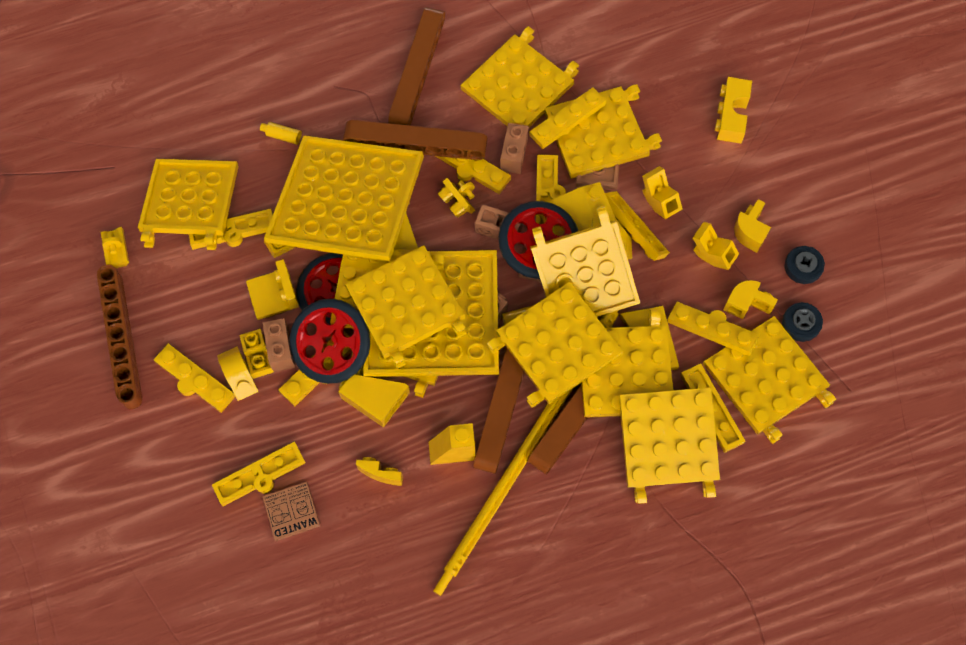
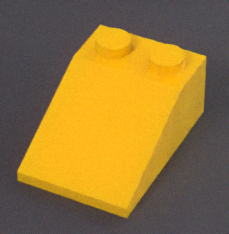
M600 182L582 186L547 201L566 211L576 223L578 231L591 228L593 217H598L597 208L605 206L608 217H615ZM539 214L541 221L544 224L546 222L545 216ZM553 227L552 230L555 235L561 236L564 234L562 227Z

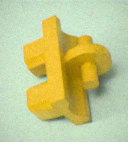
M446 178L443 181L445 186L439 191L438 195L445 203H448L454 197L457 199L450 207V210L458 218L466 212L472 214L475 209L465 197L467 196L470 200L475 197L472 193L475 188L472 182L465 184L461 180L458 182L460 187L458 189L453 182Z
M119 227L112 231H102L101 238L106 265L109 264L115 268L127 266L129 258L123 228Z

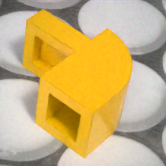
M659 166L642 176L645 189L642 190L649 205L658 215L666 220L682 210L679 193L669 187L664 168Z
M759 199L754 206L750 204L745 213L740 211L734 226L737 240L743 246L756 253L771 229L768 225L757 220L765 206V202Z
M703 222L693 237L696 243L693 251L699 258L714 267L729 270L739 255L733 241L718 237L711 223Z
M749 280L739 283L733 289L723 310L741 319H744L750 306L771 314L778 299L768 292L759 291L758 288L761 282Z
M238 346L217 355L221 369L237 401L258 392Z

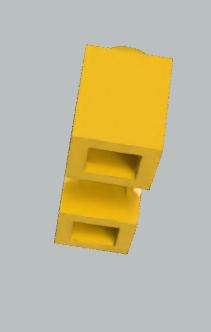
M728 77L726 84L721 85L720 96L723 97L722 102L719 101L717 114H720V119L716 120L714 130L718 132L717 140L742 143L746 132L748 116L736 113L734 108H747L751 95L752 80Z

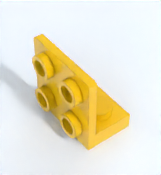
M284 259L275 262L278 270H274L273 273L246 281L258 320L299 308Z

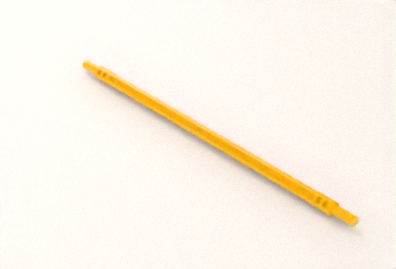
M619 310L602 316L600 322L605 328L612 327L619 316ZM572 389L552 403L547 404L445 566V572L433 590L437 595L441 596L452 577L457 576L526 465L529 456L541 441Z

